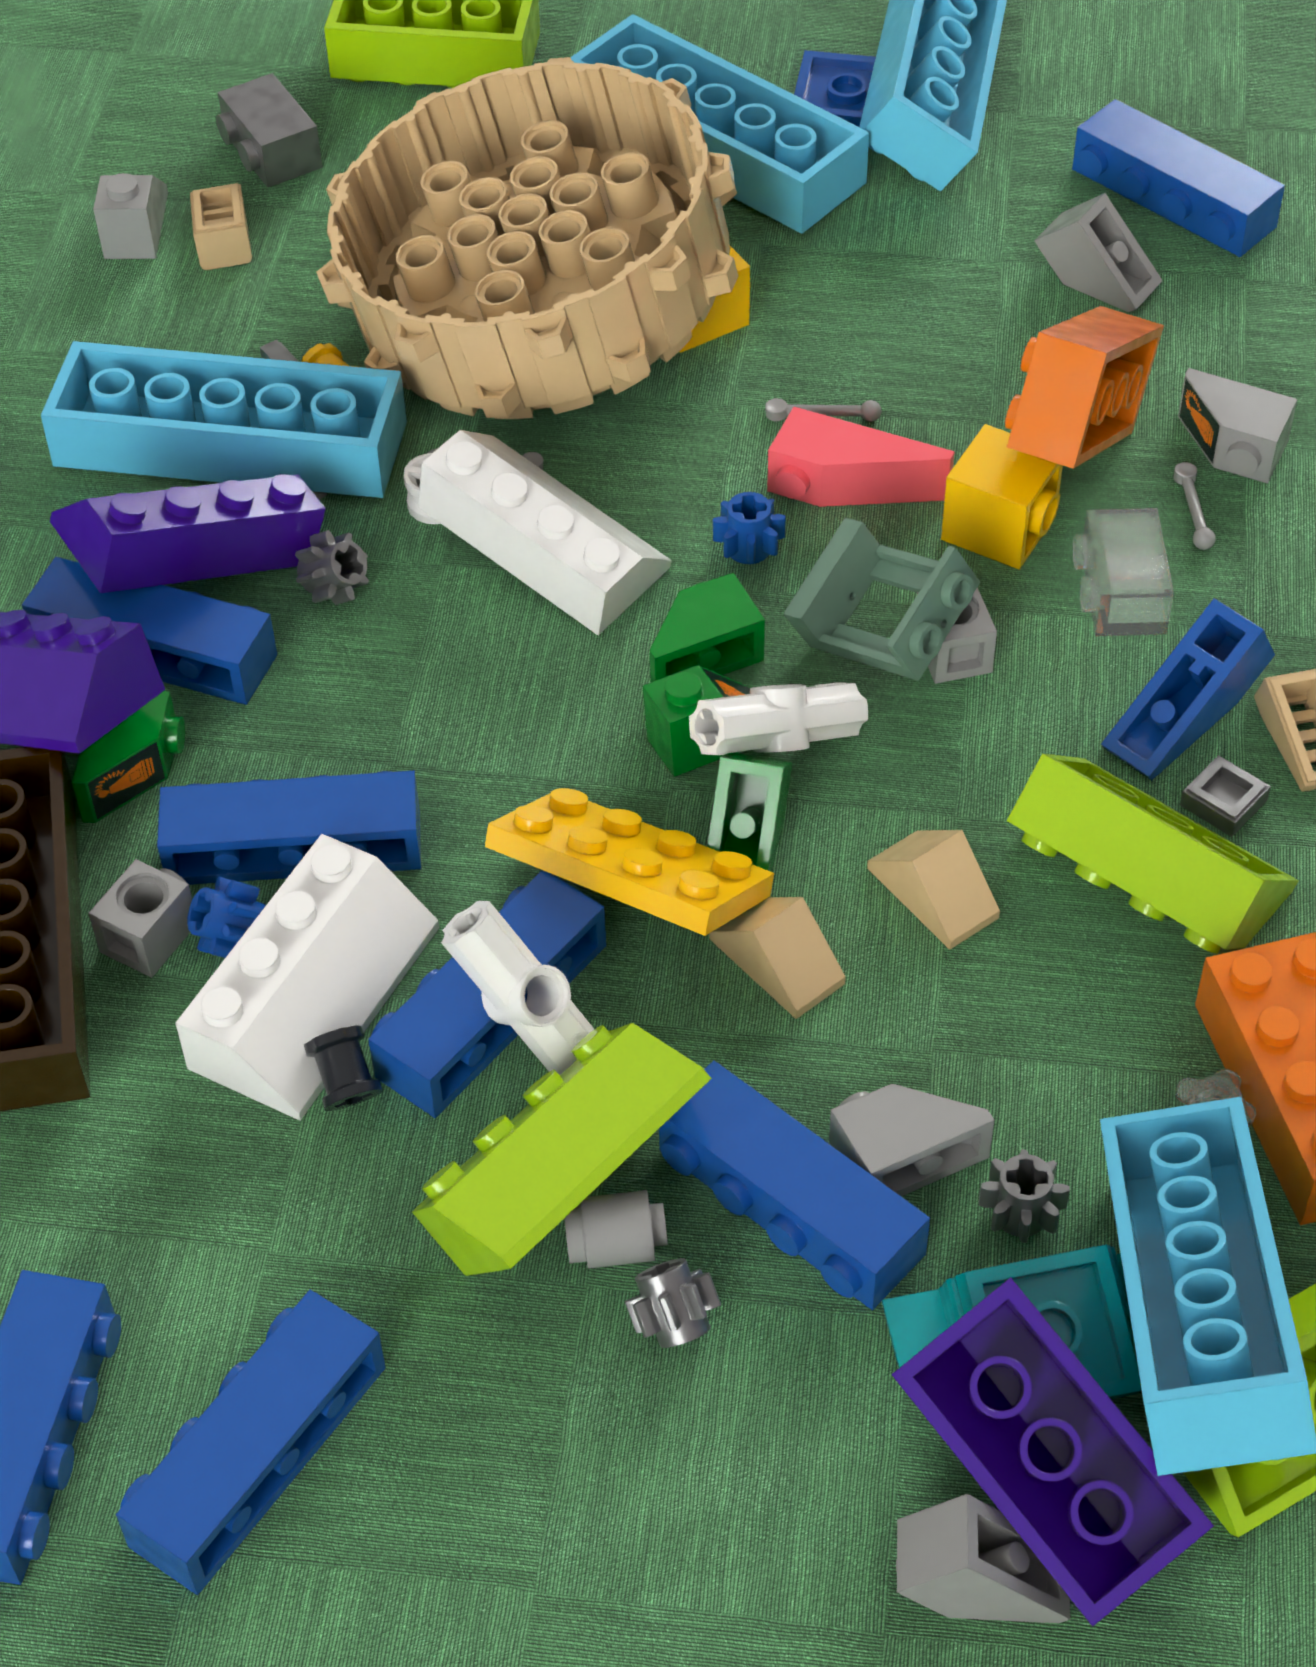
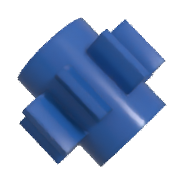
M755 492L739 493L732 497L729 502L724 500L721 502V517L713 518V541L724 542L725 558L731 557L736 562L742 564H756L765 560L768 555L776 556L778 554V540L785 538L786 517L782 514H774V499H767L762 494Z
M218 877L215 889L204 887L195 894L188 910L187 925L191 934L201 937L197 946L198 951L223 958L227 957L266 906L264 903L256 901L260 891L259 887Z

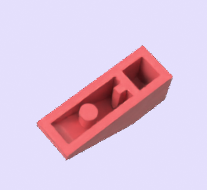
M793 407L768 449L767 492L819 507L944 501L946 477L953 469L955 451Z

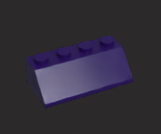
M280 474L269 478L243 481L228 480L217 484L192 487L175 486L166 490L118 493L113 496L88 498L51 512L50 523L100 593L296 567L299 559L295 556L296 551L311 547L310 536L320 533L326 508L299 474Z
M25 610L0 612V744L81 753L165 691L140 623L112 621L110 617L105 616L93 619L69 618L65 613L43 616L27 614Z
M1011 1277L891 1374L1092 1627L1214 1527L1212 1522L1172 1474L1157 1475L1153 1450Z

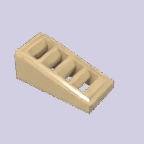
M235 183L190 192L193 236L201 268L203 270H212L251 262V244L241 184Z
M1316 669L1267 677L1254 695L1259 713L1301 792L1316 789V771H1313L1311 763L1316 762V749L1306 751L1304 743L1316 741V728L1298 731L1297 725L1313 722L1316 727ZM1304 704L1306 708L1303 711L1291 712L1289 706Z

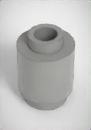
M647 1190L586 1197L581 1202V1205H578L564 1218L569 1264L587 1262L588 1269L655 1261L654 1247L668 1245L663 1203L649 1204Z

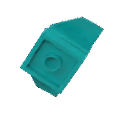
M1105 1244L967 1271L947 1279L939 1289L882 1300L898 1368H900L1011 1277L1110 1399L1134 1395L1142 1391L1121 1253L1116 1254L1115 1247Z

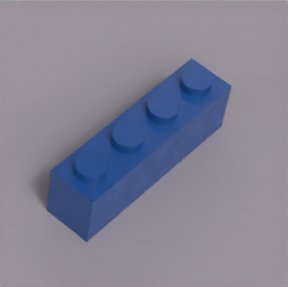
M1114 99L1077 127L1072 170L1236 256H1243L1277 227L1285 188L1284 184Z
M56 556L22 603V609L31 615L49 616L56 613H65L69 618L93 619L105 616L110 617L112 621L140 623L162 682L245 705L250 701L278 655L271 615L269 613L258 611L250 606H239L209 598L197 592H187L165 585L100 593L79 562Z
M415 770L398 772L380 771L377 773L337 776L318 775L307 778L277 780L257 779L246 782L160 787L157 848L162 868L174 871L189 885L216 883L218 877L238 882L288 878L321 834L378 857L390 871L421 869L420 808Z
M542 870L526 886H519L513 890L506 899L503 908L499 911L500 915L542 965L554 966L564 973L569 983L606 947L604 906L546 871ZM452 957L440 970L434 969L430 971L420 982L416 993L396 1012L386 1014L376 1024L371 1037L368 1038L374 1077L433 1118H436L518 1034L510 1025L496 1023L488 1016L483 1007L482 991ZM527 987L525 990V1002L527 1001L528 996Z
M713 1060L704 1069L712 1079L659 1128V1150L664 1159L678 1173L685 1176L692 1174L711 1188L718 1201L728 1211L739 1216L745 1214L764 1228L771 1241L781 1251L790 1256L799 1255L821 1272L826 1283L835 1292L846 1298L854 1296L873 1311L926 1255L930 1217Z
M22 1270L1 1322L0 1582L21 1585L30 1560H38L42 1555L50 1528V1519L47 1513L55 1490H63L71 1477L74 1464V1448L72 1443L80 1422L87 1423L95 1410L98 1397L97 1374L103 1358H111L118 1346L121 1334V1317L114 1312L105 1284Z
M311 1289L294 1308L289 1307L279 1313L267 1332L266 1341L247 1363L244 1361L239 1362L228 1372L220 1386L219 1395L199 1418L193 1417L182 1425L176 1433L170 1447V1452L150 1475L144 1474L140 1476L126 1491L116 1517L128 1548L198 1596L386 1369L379 1332Z

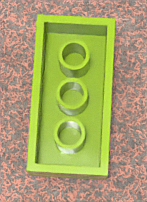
M333 0L324 26L330 78L349 79L354 82L381 81L396 82L401 85L426 84L454 88L484 74L506 68L515 69L531 66L540 36L539 0Z

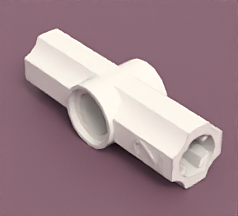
M835 682L818 684L812 687H806V685L802 684L750 688V694L698 700L696 710L689 716L690 738L696 741L701 754L706 755L742 753L748 750H754L755 752L803 750L810 748L809 742L859 735L862 724L868 720L867 699L858 691L856 683Z
M476 901L466 910L457 913L442 930L444 932L442 945L482 991L483 1007L488 1016L496 1023L510 1025L548 1071L555 1069L561 1075L577 1060L571 1050L594 1030L593 1026L570 1000V986L564 973L554 966L542 965L490 901ZM527 987L528 996L527 1001L525 1002V990Z

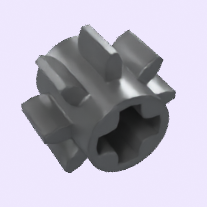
M327 530L310 536L311 547L296 551L295 556L299 559L297 583H301L305 590L312 593V602L314 603L331 599L335 605L354 600L353 588L366 585L369 582L365 576L367 572V553H364L359 545L352 542V534L349 532L333 537L332 533Z
M1021 1149L1019 1155L1010 1158L1005 1163L996 1158L991 1161L990 1181L981 1183L979 1206L994 1208L991 1230L995 1232L1003 1229L1008 1234L1019 1237L1021 1243H1027L1029 1236L1037 1234L1042 1229L1052 1234L1057 1231L1060 1214L1058 1210L1067 1208L1070 1186L1060 1183L1053 1184L1057 1167L1056 1161L1045 1162L1037 1156L1029 1155L1027 1150Z
M680 1258L655 1265L635 1277L641 1295L625 1300V1304L636 1334L643 1333L644 1338L655 1334L660 1347L669 1348L697 1339L711 1329L706 1311L721 1306V1302L710 1272L702 1273L701 1269L690 1272L686 1259Z

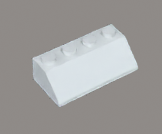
M459 430L422 462L418 508L596 635L601 634L671 567V559L492 435Z
M321 834L175 1024L187 1069L301 1121L324 1089L315 1058L307 1057L304 1044L324 1033L354 1025L361 1026L364 1033L439 929L438 919L378 857Z

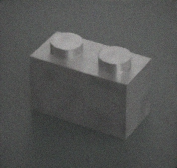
M273 73L218 92L221 114L216 116V123L223 141L227 145L232 143L235 146L246 170L249 172L254 170L267 188L323 168L317 125Z

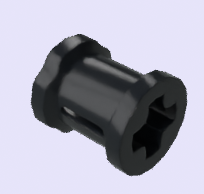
M359 1025L339 1028L324 1033L304 1044L307 1057L315 1058L327 1095L322 1098L325 1111L339 1110L359 1104L379 1095L383 1091L380 1080L372 1079L360 1046L364 1033Z

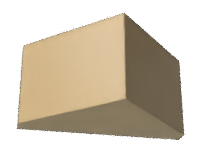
M963 830L915 831L868 860L867 869L949 950L999 919L1000 909Z
M768 897L709 934V939L795 1019H798L845 985L846 976L803 897Z

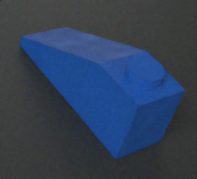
M1213 598L1101 743L1102 747L1152 781L1238 704L1273 659L1275 653L1264 629Z

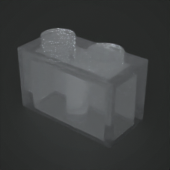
M1158 508L1087 510L1084 533L1074 535L1073 562L1075 570L1084 569L1085 577H1082L1080 582V604L1082 612H1091L1095 636L1167 634L1174 591Z

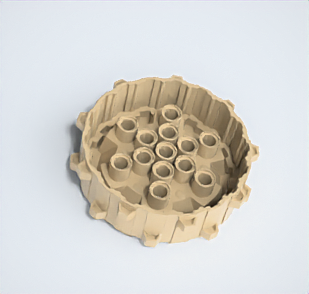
M571 57L551 58L544 63H534L531 66L515 69L506 68L484 74L450 90L448 88L439 93L433 92L416 101L413 110L397 121L391 122L367 144V148L356 161L350 164L346 172L333 176L326 188L332 203L327 225V234L332 247L330 249L332 259L316 272L329 304L338 303L340 307L353 310L365 343L370 351L364 361L366 368L401 371L404 388L411 389L425 400L429 399L440 403L442 408L449 411L475 416L478 409H483L486 418L524 419L533 418V410L551 407L554 414H560L594 404V395L610 388L614 395L647 378L651 372L650 365L659 358L667 363L692 338L691 330L698 324V321L704 322L714 303L715 297L732 292L738 279L734 258L729 255V232L722 208L737 194L730 156L708 151L701 124L691 109L687 86L673 78L659 82L651 77H643L631 72L630 69L603 63H574Z

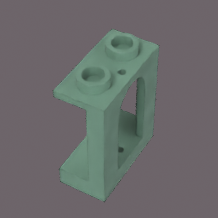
M845 517L783 614L810 647L919 681L931 660L940 651L943 641L963 609L970 603L980 581L956 547L948 545L940 560L937 561L880 545L863 522ZM873 580L916 593L919 592L890 639L845 625Z

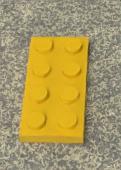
M555 789L551 793L527 805L520 806L516 810L488 823L485 847L704 936L771 895L774 873L752 865L749 857L737 852L716 851L696 843L694 836L683 831L657 828L642 822L641 816L635 812L603 807L588 801L586 794L575 789Z

